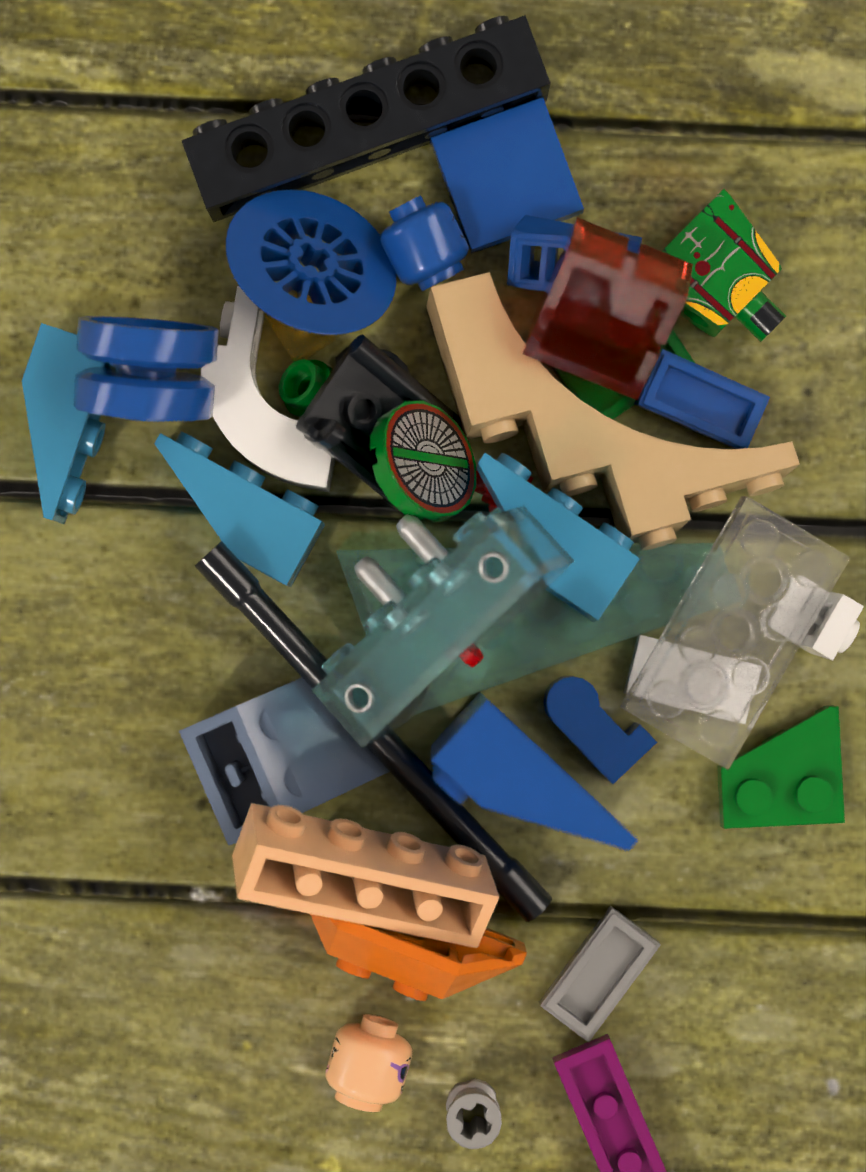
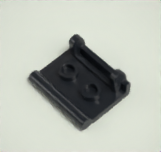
M364 335L357 336L351 342L346 353L340 358L296 424V428L304 434V437L309 442L327 452L381 495L387 504L399 512L401 511L389 502L377 483L372 465L378 463L376 447L370 450V436L377 420L405 401L423 400L444 410L458 423L463 431L460 418L455 412Z

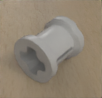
M476 1078L457 1083L449 1092L446 1100L447 1130L452 1139L462 1147L468 1149L484 1148L496 1139L502 1125L501 1111L496 1099V1092L487 1082ZM477 1103L483 1105L484 1118L475 1116L470 1123L463 1121L462 1108L471 1111Z

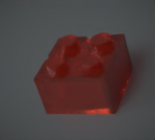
M577 217L532 319L523 355L638 400L660 355L661 344L665 345L688 299L693 264L642 243L636 253L627 250L628 237Z

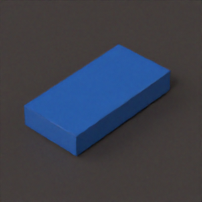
M657 349L634 405L733 449L748 448L770 397L669 351Z

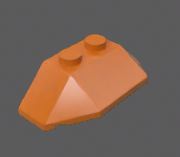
M310 914L326 953L338 958L336 962L338 968L365 979H369L372 972L394 980L392 986L394 990L419 1001H426L428 995L440 999L452 996L523 965L527 954L524 942L486 928L478 948Z

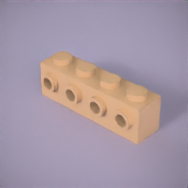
M251 803L232 854L237 899L478 948L499 900V894L486 856L464 845L447 847L424 842L406 832L388 834L370 830L348 819L330 821L303 815L297 809L285 805L267 807Z

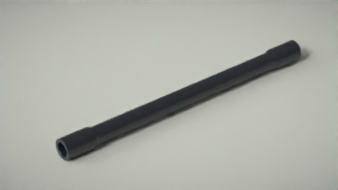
M222 541L195 565L196 569L231 606L239 609L445 832L458 845L470 847L486 856L498 893L525 922L534 920L549 906L552 901L551 895L517 859L507 854L463 805L455 801L433 780V773L373 708L361 713L354 712L348 708L345 703V692L351 684L264 592L258 579ZM354 689V702L358 706L366 707L368 703Z

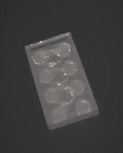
M741 496L620 708L729 770L848 564L850 557L750 497Z

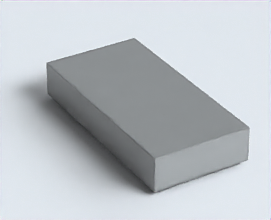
M610 905L539 1001L540 1006L587 1042H590L661 944Z

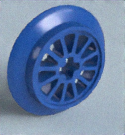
M304 190L273 191L257 196L239 209L230 222L226 236V255L235 280L255 305L274 319L288 326L324 335H339L361 330L377 321L386 312L393 300L396 289V272L381 245V235L358 212L331 197ZM291 290H295L297 292V298L288 294V292H290ZM308 295L311 297L313 303H309L307 301Z

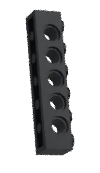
M526 15L513 20H509L508 16L491 18L475 28V34L455 41L450 36L436 38L421 46L418 50L419 54L398 62L394 57L382 58L365 66L362 69L363 74L343 82H340L338 78L324 79L309 86L305 91L306 95L285 103L280 98L269 99L253 106L249 110V116L227 123L225 119H216L199 125L192 131V137L181 141L203 202L213 223L235 215L247 202L262 194L278 190H304L430 144V138L542 97L546 102L551 83ZM480 63L489 67L494 76L484 84H473L463 77L462 71L471 64ZM416 84L430 85L438 93L437 97L426 105H417L410 102L405 94L410 87ZM361 104H371L381 111L380 118L368 126H360L353 123L349 119V115L355 107ZM314 124L325 131L319 143L314 146L304 147L292 140L298 128L303 125ZM256 144L268 150L265 160L256 167L247 168L237 163L239 152L248 145Z

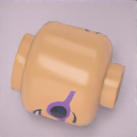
M365 1014L361 1023L346 1024L338 1029L325 1073L329 1086L336 1090L335 1099L357 1110L380 1112L383 1104L393 1103L400 1097L413 1050L405 1038L396 1034L398 1029L396 1022L384 1017Z

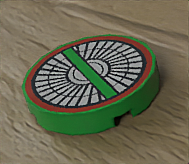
M423 400L405 401L377 420L370 436V450L376 447L378 463L372 465L376 481L390 503L404 515L415 516L420 521L426 518L433 521L432 523L447 520L457 515L470 504L476 489V462L468 439L458 423L444 410Z

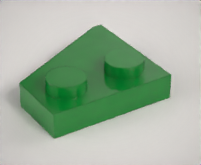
M823 706L816 710L812 716L787 730L783 729L763 740L757 747L746 753L742 752L717 766L720 826L722 828L845 823L839 706Z

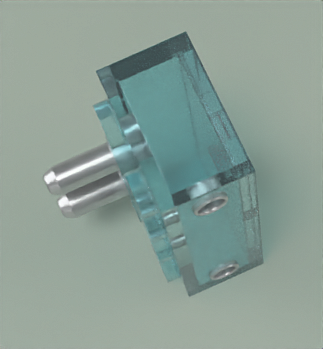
M525 506L507 511L496 508L486 517L482 512L476 514L454 534L452 539L457 543L458 547L451 553L445 549L417 517L407 514L401 518L396 524L399 535L425 563L408 580L409 585L414 589L409 595L398 586L376 560L365 556L354 566L357 577L383 606L364 624L370 632L355 646L350 642L343 645L325 661L321 668L326 672L327 676L311 691L362 748L403 726L466 665L475 667L484 658L481 651L575 562Z

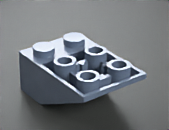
M354 655L332 664L351 685L365 682ZM299 678L179 731L228 846L237 843L251 803L267 807L285 805L303 813L390 772L303 678ZM356 687L355 690L368 703L369 697L367 692L363 688ZM374 704L372 708L379 714L376 704Z

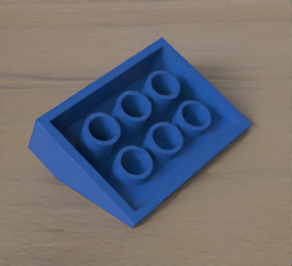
M480 692L431 744L432 778L460 805L470 796L482 808L628 851L638 841L611 813Z

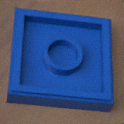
M543 97L430 138L432 149L471 254L511 240L513 229L525 215L561 222L583 214V204Z

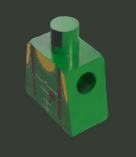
M725 189L644 268L638 277V280L645 286L651 296L714 338L735 317L761 342L786 317L761 291L782 269L780 263Z

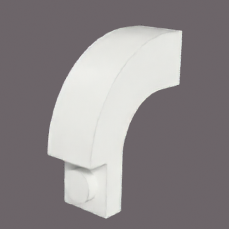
M237 286L235 302L225 301L221 315L220 337L228 338L227 346L218 345L217 361L201 368V376L215 385L214 420L230 443L261 471L291 485L330 492L335 459L323 449L314 446L304 437V434L296 428L298 420L277 412L261 395L256 378V361L265 312L247 297L240 286Z

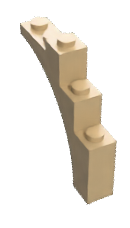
M490 272L430 288L426 307L466 438L470 440L482 436L484 443L499 442L519 433L518 427L523 426L543 492H550L553 487L561 489V492L568 496H574L596 488L598 486L596 479L601 478L616 529L629 537L634 543L639 542L641 550L658 548L676 541L675 532L679 531L691 520L687 504L690 503L692 512H697L727 502L726 493L747 488L749 496H757L777 490L784 486L782 478L800 465L792 441L759 448L717 449L669 442L635 431L608 418L580 400L557 381L539 362L515 330L500 302Z

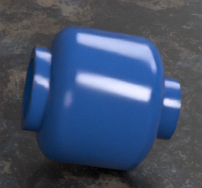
M420 195L389 211L394 223L383 230L380 241L402 283L406 285L418 283L421 291H424L464 270L460 261L468 254L469 245L448 204L435 202L426 206Z

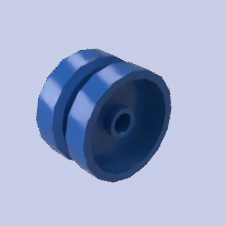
M117 316L78 317L77 350L89 359L107 362L113 367H91L75 375L74 407L77 410L92 414L135 421H198L213 417L215 385L202 376L177 372L176 369L202 368L217 361L219 329L195 323Z

